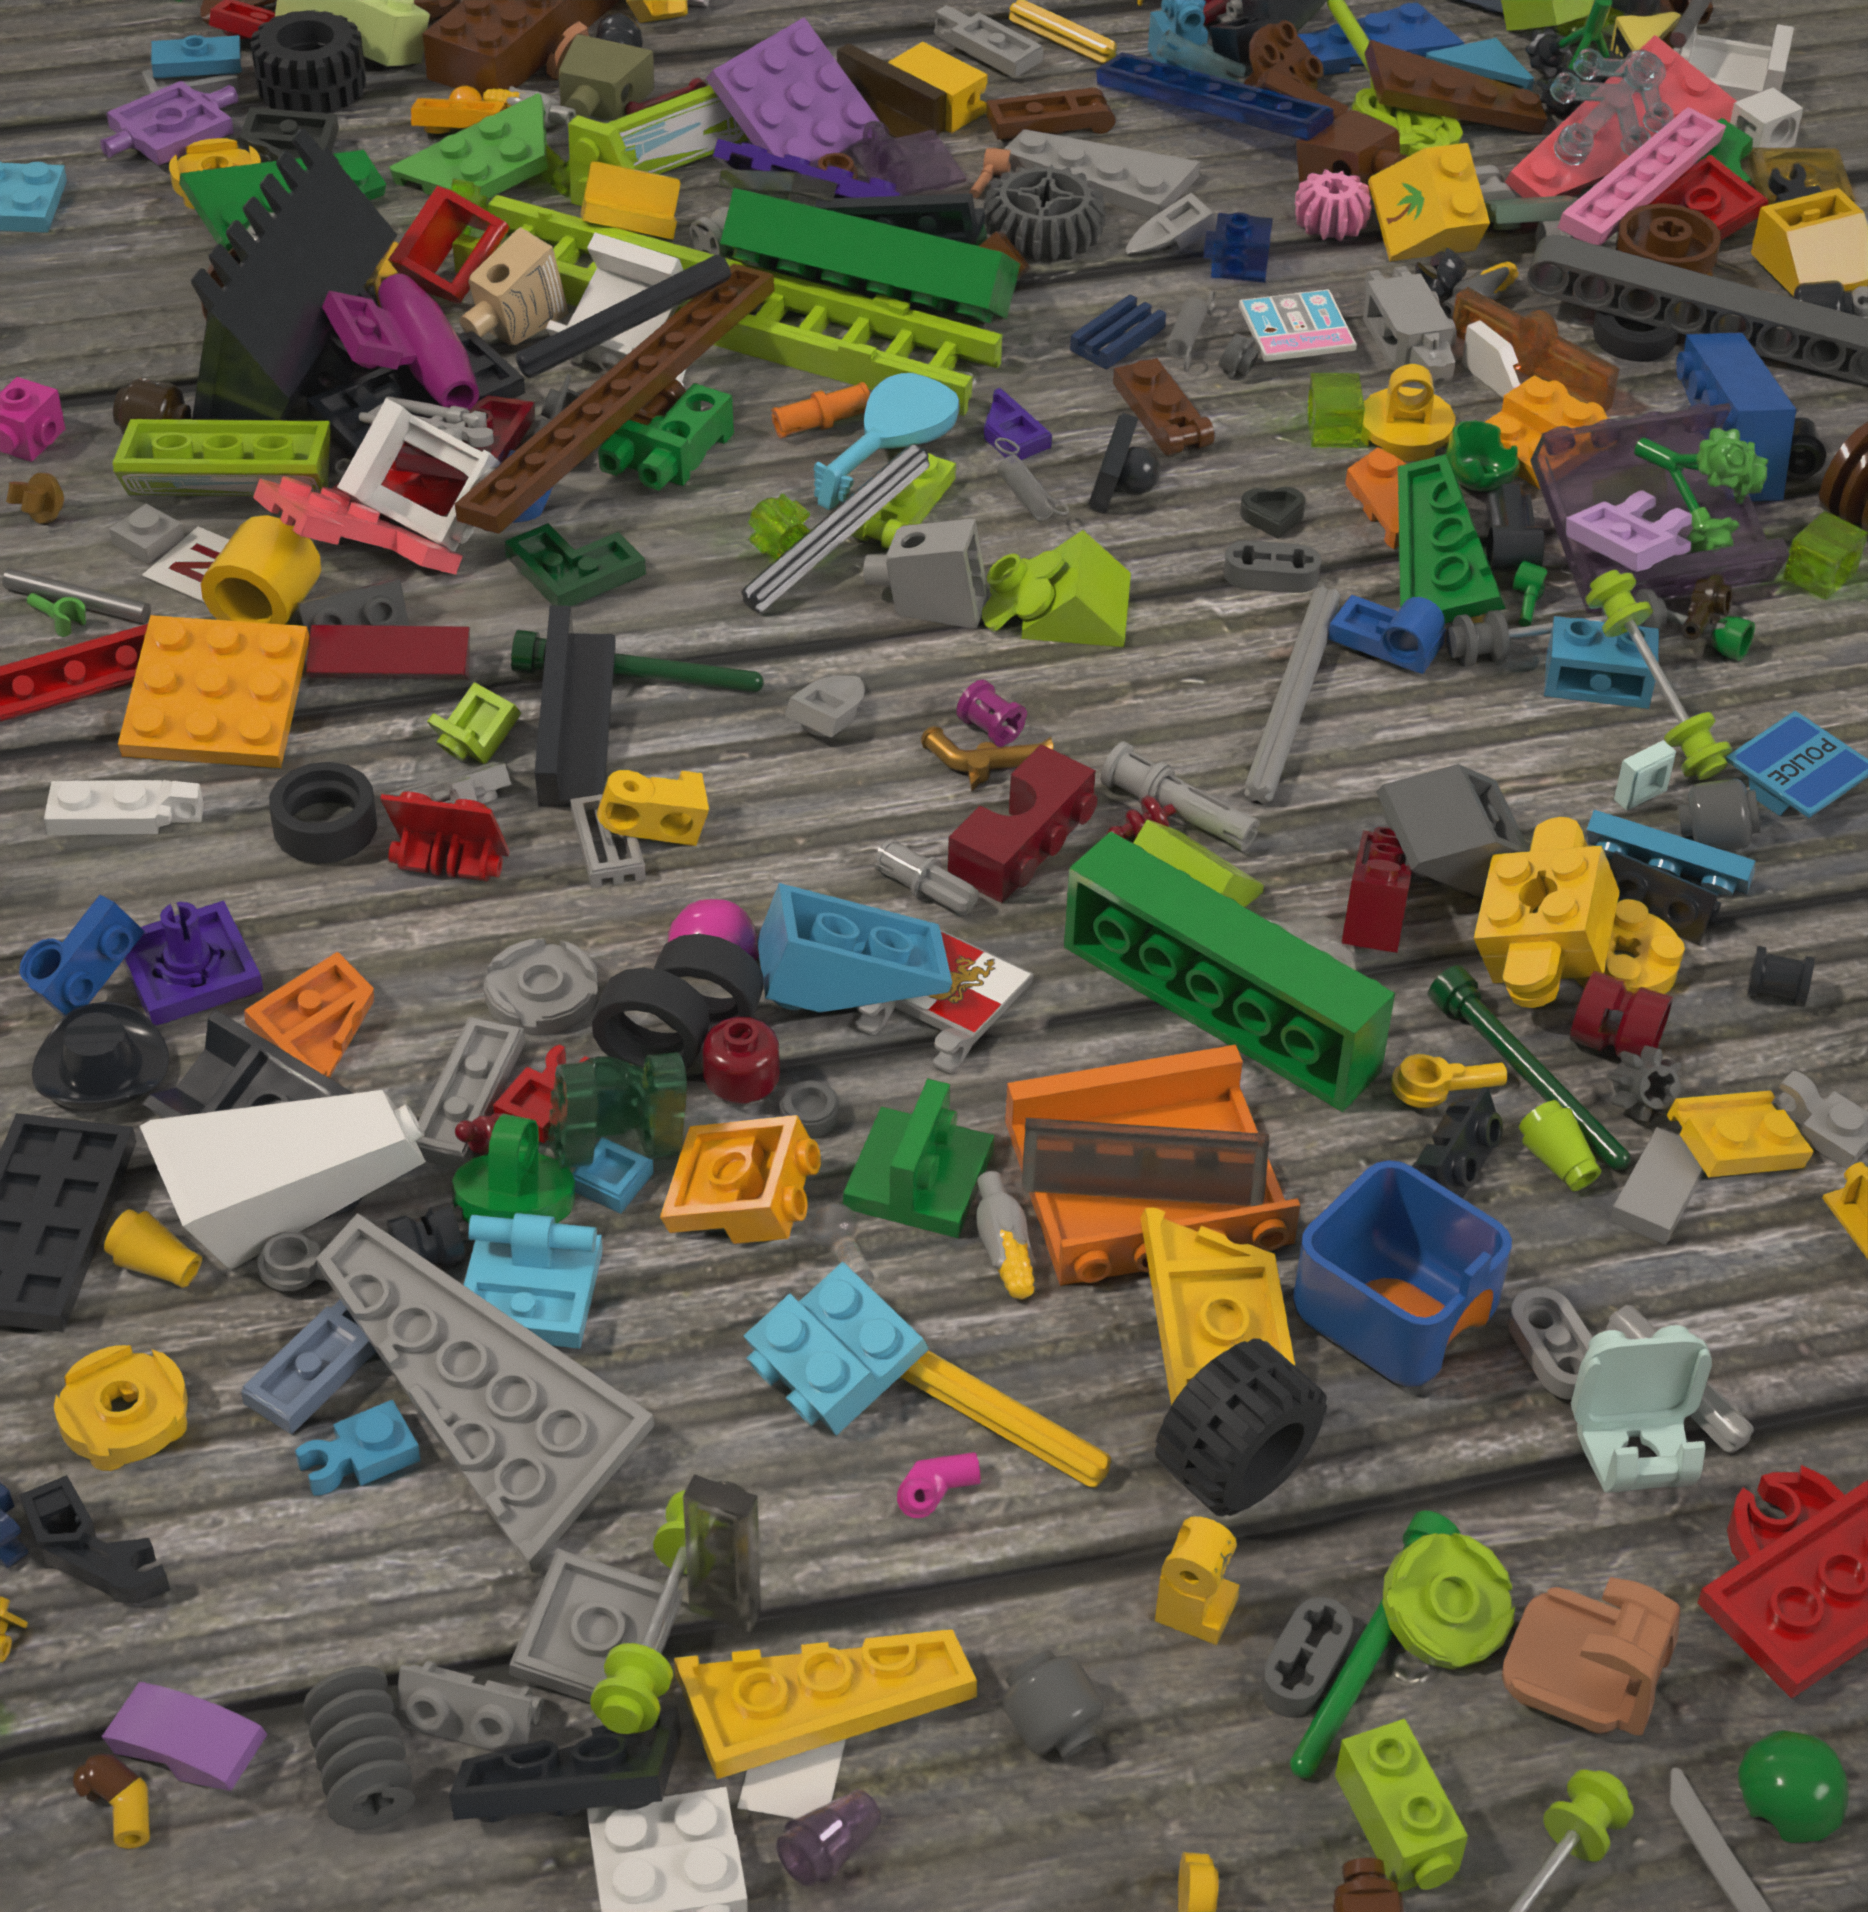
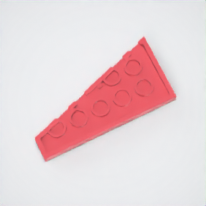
M1654 35L1509 173L1505 183L1523 198L1576 196L1581 193L1583 188L1601 181L1687 107L1715 121L1724 118L1730 122L1733 106L1737 101Z

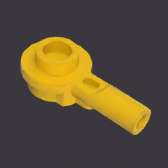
M1414 1054L1405 1058L1395 1068L1391 1079V1086L1395 1095L1406 1104L1416 1108H1431L1443 1103L1449 1091L1504 1086L1507 1083V1070L1502 1062L1464 1066L1460 1063L1448 1064L1442 1057Z

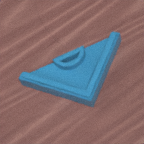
M1497 38L1426 52V58L1492 80L1496 79L1513 83L1517 88L1529 91L1533 89L1534 77Z

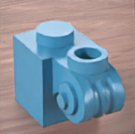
M1162 0V10L1150 12L1148 51L1164 76L1205 70L1208 31L1203 25L1205 21L1203 14L1205 0Z

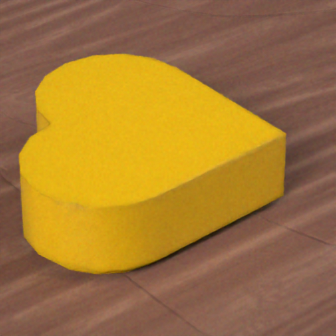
M1183 1852L1178 1878V1912H1216L1218 1871L1217 1868H1214L1213 1859L1210 1858L1209 1854Z

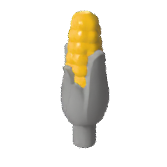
M510 86L508 90L488 89L483 95V101L506 102L507 109L539 93L542 96L546 115L544 116L545 128L552 127L557 123L568 126V123L576 117L575 109L560 106L555 98L544 92L521 90Z
M995 1171L983 1173L977 1179L982 1196L976 1214L977 1229L991 1259L992 1268L997 1269L1000 1273V1277L1010 1296L1015 1299H1025L1034 1293L1032 1267L1036 1266V1260L1028 1238L1025 1213L1020 1204L1010 1194L1005 1193L1000 1174Z

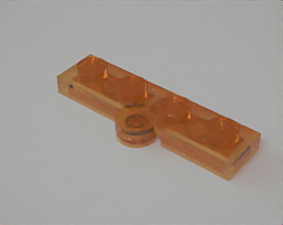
M1469 287L1456 294L1452 320L1455 324L1458 338L1465 341L1467 326L1477 321H1482L1512 345L1519 362L1513 365L1515 369L1530 377L1535 375L1547 382L1552 380L1559 381L1567 389L1568 395L1586 404L1595 402L1605 412L1612 408L1620 368L1558 336L1557 324L1546 311L1534 310L1523 317Z

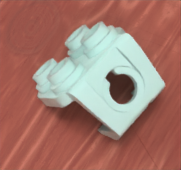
M1667 1326L1654 1333L1652 1338L1631 1340L1626 1338L1625 1334L1620 1331L1609 1330L1595 1335L1588 1343V1350L1580 1365L1571 1400V1408L1577 1422V1434L1582 1448L1605 1493L1662 1487L1694 1486L1700 1479L1703 1469L1705 1443L1704 1441L1687 1442L1683 1422L1685 1417L1694 1413L1700 1406L1712 1367V1358L1707 1344L1694 1334L1689 1333V1330L1684 1326ZM1628 1437H1640L1641 1443L1651 1448L1657 1457L1638 1458L1637 1447H1626L1629 1441Z

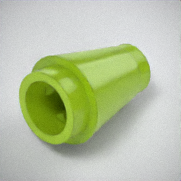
M1556 1100L1548 1101L1533 1109L1519 1124V1130L1524 1135L1522 1144L1566 1183L1572 1191H1579L1587 1187L1601 1174V1169L1597 1165L1570 1108H1562Z

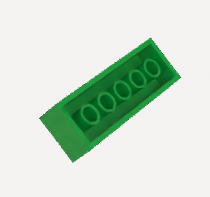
M733 188L720 244L734 250L732 258L745 261L749 265L772 270L774 262H778L777 269L789 272L788 274L815 281L817 273L822 274L821 280L831 282L834 286L859 292L860 285L865 284L866 291L903 301L906 294L911 296V302L943 313H947L949 305L956 306L954 312L964 315L965 318L988 324L992 323L993 316L1007 319L1020 268L1019 262L1000 251Z
M1111 831L1069 868L1064 948L1227 1045H1236L1239 1052L1341 1112L1382 1072L1395 993L1382 986L1378 981L1366 977L1336 960L1327 952L1315 948L1287 932L1281 926L1271 923L1238 904L1234 899L1220 894L1192 878L1188 873L1178 870L1148 853L1139 845L1133 844Z

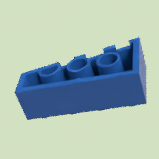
M1743 333L1686 334L1684 352H1679L1677 356L1676 372L1678 379L1682 381L1702 439L1708 440L1710 431L1713 428H1720L1723 431L1737 429L1740 433V441H1745L1747 444L1748 442L1755 443L1756 455L1768 459V464L1766 465L1767 478L1761 492L1747 494L1743 502L1783 500L1796 408ZM1720 485L1725 502H1736L1734 490Z

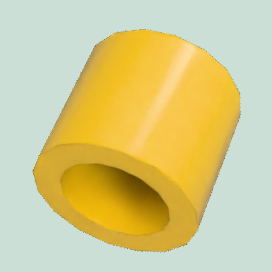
M269 515L255 516L242 523L208 568L200 584L202 599L210 613L217 620L287 625L298 609V602H302L306 598L321 573L320 555L313 541L310 538L296 534L293 531L295 525H286L277 517Z

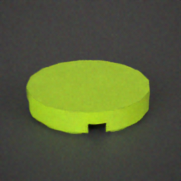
M1437 1533L1420 1537L1393 1559L1384 1577L1382 1603L1390 1629L1405 1650L1426 1664L1447 1669L1474 1665L1486 1659L1504 1644L1514 1624L1515 1607L1511 1608L1509 1593L1513 1589L1507 1570L1492 1550L1470 1536L1462 1534L1436 1535Z

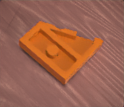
M1377 447L1347 469L1345 485L1354 498L1362 502L1363 511L1370 521L1380 522L1385 529V543L1390 548L1395 549L1399 546L1398 466L1407 463Z
M336 952L245 1009V1024L257 1035L330 1078L374 1002V988L339 952Z

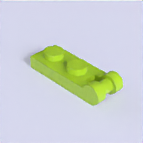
M928 453L929 468L851 534V537L863 541L873 538L881 541L882 547L889 549L897 529L902 526L921 524L956 479V463Z

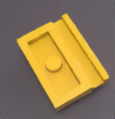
M1771 1090L1676 1098L1667 1113L1670 1121H1678L1683 1129L1679 1135L1708 1178L1802 1169L1814 1153L1784 1109H1775L1772 1104L1775 1096Z

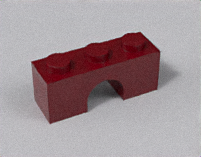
M1040 744L1011 773L1009 814L1012 816L997 814L985 807L979 806L948 837L947 872L969 883L978 892L1003 904L1018 887L1024 888L1031 881L1036 868L1049 855L1054 856L1060 851L1066 837L1078 824L1084 825L1090 820L1097 806V796L1094 794L1096 770Z

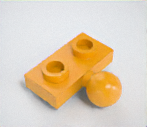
M460 86L451 92L449 99L418 98L411 107V126H424L425 132L436 134L450 132V127L468 128L487 116L505 110L506 102L483 101L480 93L473 87Z

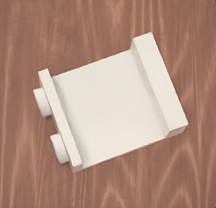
M595 232L587 249L597 269L568 326L550 320L546 329L549 335L552 336L684 269L676 257ZM678 306L570 359V361L581 363L583 360L598 364L603 370L608 372L675 314Z

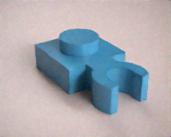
M393 1399L333 1424L336 1440L331 1442L312 1440L302 1444L295 1450L298 1467L301 1471L315 1465L325 1466L321 1470L314 1471L308 1475L310 1488L314 1496L324 1495L333 1491L340 1485L343 1477L354 1473L360 1486L421 1461L419 1446Z

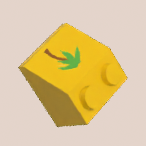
M1468 143L1424 148L1371 176L1368 180L1389 262L1434 256L1439 251L1445 252L1447 247L1455 253L1475 251L1490 224Z

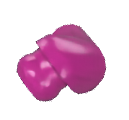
M976 1452L917 1461L898 1488L897 1502L899 1508L907 1516L923 1518L929 1516L936 1509L948 1489L980 1484V1467Z

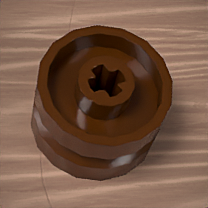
M1658 203L1640 206L1627 212L1619 223L1616 250L1713 276V267L1717 262L1721 236L1714 222L1699 211L1681 205Z

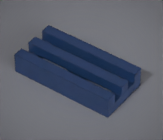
M1129 294L1073 333L1070 339V351L1107 370L1165 329L1166 312L1159 309L1152 314V305L1143 302L1137 306V297ZM1140 322L1139 324H1137L1136 326H1134L1132 329H1130L1129 331H1127V332L1125 333L1126 330H1128L1129 328H1131V327H1132L1133 325H1135L1136 323ZM1109 342H1111L1109 345H1107L1105 348H1103L1102 350L1099 351V349H1101V348L1104 347L1106 344H1108Z

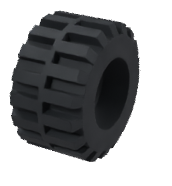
M315 10L289 12L285 15L271 18L270 22L261 24L258 27V31L254 32L251 37L257 92L260 99H264V103L269 107H276L278 110L332 113L340 110L341 107H348L354 103V99L360 98L363 94V89L366 88L361 33L354 22H348V18L342 15H333L332 12H319Z
M1252 1339L1248 1342L1243 1341L1211 1360L1182 1389L1171 1405L1158 1431L1155 1457L1169 1473L1216 1516L1223 1517L1225 1515L1232 1516L1238 1514L1270 1495L1299 1466L1311 1449L1322 1427L1328 1406L1325 1404L1327 1396L1321 1388L1267 1341L1262 1339Z

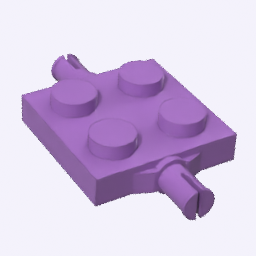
M183 81L174 83L108 111L109 128L117 134L101 139V149L106 156L108 155V158L131 148L139 150L158 166L170 163L175 154L177 159L187 154L186 146L205 139L224 138L234 133L232 118L220 109L237 103L238 94L231 85H227L209 94L193 90Z

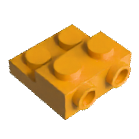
M1534 375L1505 394L1502 410L1485 421V423L1493 424L1500 428L1501 442L1506 449H1510L1514 445L1518 447L1517 457L1520 463L1518 476L1545 491L1605 450L1611 419L1606 416L1604 409L1595 402L1586 404L1568 395L1567 389L1559 381L1552 380L1547 382Z
M798 1115L689 1126L660 1219L669 1233L724 1228L733 1244L789 1239L793 1222L803 1221L807 1215L808 1203L804 1185L808 1175H816L819 1172L821 1165L819 1146L814 1139L809 1137Z

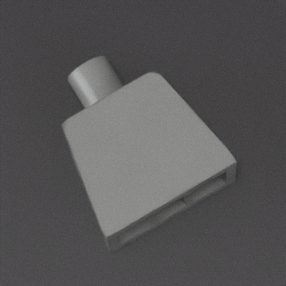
M976 519L902 526L896 530L887 555L867 554L864 560L863 577L865 584L891 586L895 611L899 615L977 629L982 616V609L988 600L989 594Z

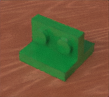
M927 1078L912 1114L880 1107L843 1192V1209L959 1238L979 1189L977 1179L985 1173L993 1154L995 1135L957 1126L958 1113L955 1110L949 1109L950 1084Z

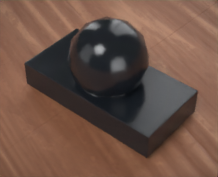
M1126 413L1118 416L1088 502L1090 509L1106 514L1116 485L1127 494L1141 495L1149 492L1160 478V463L1154 453L1145 447L1133 446L1129 448L1139 418Z

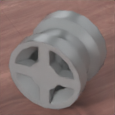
M723 206L712 212L710 219L701 217L691 223L689 228L690 239L695 250L720 255L721 257H725L727 251L734 253L733 249L720 244L729 207Z

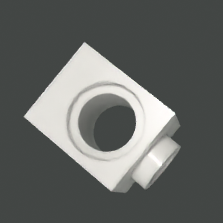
M1770 88L1735 102L1730 123L1753 138L1752 151L1748 156L1758 161L1795 146L1803 107L1775 88Z

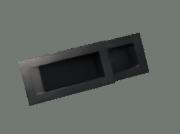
M1242 0L1243 17L1210 27L1214 61L1237 64L1249 61L1250 41L1256 31L1269 23L1277 24L1282 20L1291 22L1296 30L1299 31L1322 8L1327 0Z

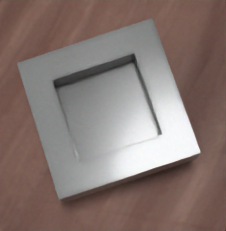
M147 503L109 528L113 545L147 564L184 539L181 522Z

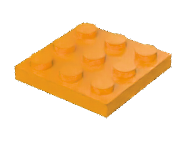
M150 615L118 741L121 756L281 768L309 646L310 636L307 626Z

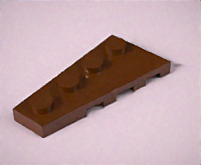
M1371 39L1364 53L1379 104L1536 134L1542 133L1547 122L1539 95L1527 89L1516 88Z

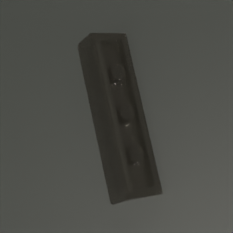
M1026 1118L1021 1187L1027 1192L1249 1207L1262 1205L1265 1198L1269 1134Z

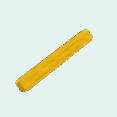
M929 1350L900 1376L1090 1488L1098 1487L1110 1470L1111 1457L1108 1453Z

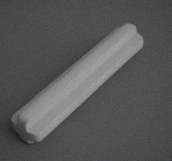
M1625 1305L1619 1311H1615L1609 1317V1323L1606 1327L1607 1331L1616 1330L1624 1333L1626 1338L1630 1340L1652 1338L1654 1333L1658 1331L1631 1305ZM1707 1381L1700 1406L1689 1416L1725 1452L1734 1453L1750 1441V1436L1754 1430L1753 1426Z

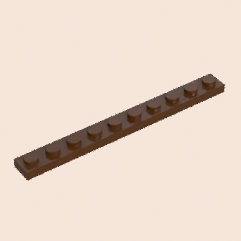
M732 264L729 267L732 276L728 281L690 300L454 504L457 521L481 528L484 531L500 534L775 291L773 274Z

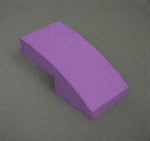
M139 1682L102 1735V1738L114 1754L167 1764L178 1781L231 1791L268 1734L261 1725L224 1707L177 1690Z

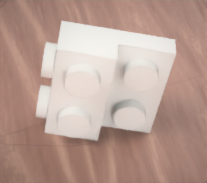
M727 1787L665 1796L661 1802H652L643 1808L635 1810H622L616 1806L587 1809L600 1912H748L737 1835L734 1834Z

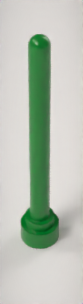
M1428 1510L1418 1511L1402 1536L1403 1550L1425 1535L1461 1533L1457 1526L1443 1515ZM1382 1600L1291 1757V1771L1299 1778H1309L1317 1771L1394 1634L1389 1627Z

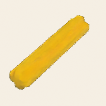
M1017 0L1009 8L1011 11L1009 19L1016 25L1103 65H1108L1110 61H1114L1116 58L1117 44L1107 37L1026 0Z

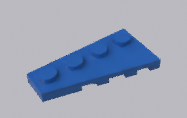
M1418 2L1405 3L1391 10L1371 13L1363 18L1356 19L1369 41L1371 39L1425 58L1426 52L1465 44L1464 41ZM1338 23L1331 25L1329 28L1298 35L1306 44L1310 53L1317 56L1322 62L1324 68L1323 75L1349 72L1351 64L1364 66Z

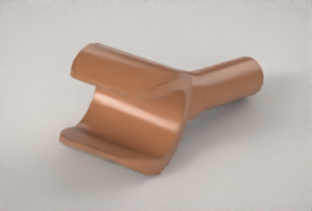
M986 149L983 170L969 192L973 194V198L980 197L989 181L992 180L993 175L1002 176V173L1010 172L1011 163L1009 158L1011 150Z

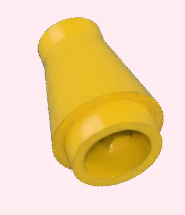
M128 1209L123 1212L109 1230L104 1244V1251L113 1256V1262L116 1266L172 1282L181 1288H185L190 1284L202 1263L201 1255L189 1249L148 1211L137 1213L132 1209Z

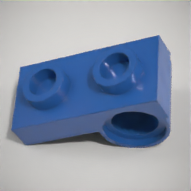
M1351 595L1330 623L1328 639L1391 662L1402 668L1423 674L1444 645L1446 633L1444 628L1445 619L1440 608L1426 598H1409L1396 611Z
M100 894L63 942L53 938L43 939L26 951L20 962V975L29 984L28 987L64 1017L74 1009L88 1005L145 931L115 902Z

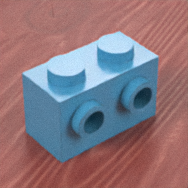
M1554 616L1546 654L1544 696L1649 709L1655 679L1628 632L1608 638L1602 631V626L1605 622L1591 621L1584 618ZM1638 625L1637 627L1658 662L1659 629Z

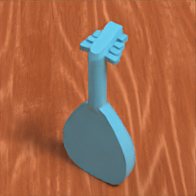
M914 373L893 375L879 383L872 390L867 401L864 415L865 435L828 466L819 461L814 464V478L816 479L814 482L816 487L814 489V496L818 497V505L831 510L839 504V501L843 502L846 499V494L850 492V487L854 485L853 478L847 475L877 449L908 447L910 444H924L945 435L954 427L959 414L957 394L936 380Z

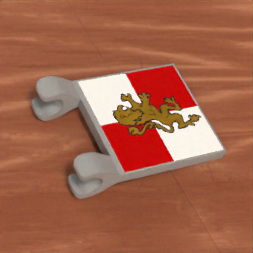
M940 929L953 982L949 992L858 1006L856 1009L863 1014L856 1020L855 1027L870 1035H876L884 1027L894 1008H897L942 1030L935 1038L934 1047L940 1053L934 1058L933 1066L947 1073H954L963 1063L972 1045L1033 983L1034 974Z

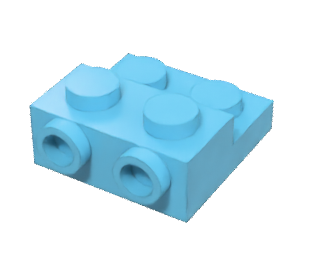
M843 1261L800 1301L789 1293L744 1335V1338L753 1350L746 1357V1360L770 1386L780 1379L792 1391L786 1397V1400L799 1416L810 1426L820 1419L836 1436L929 1350L924 1339Z

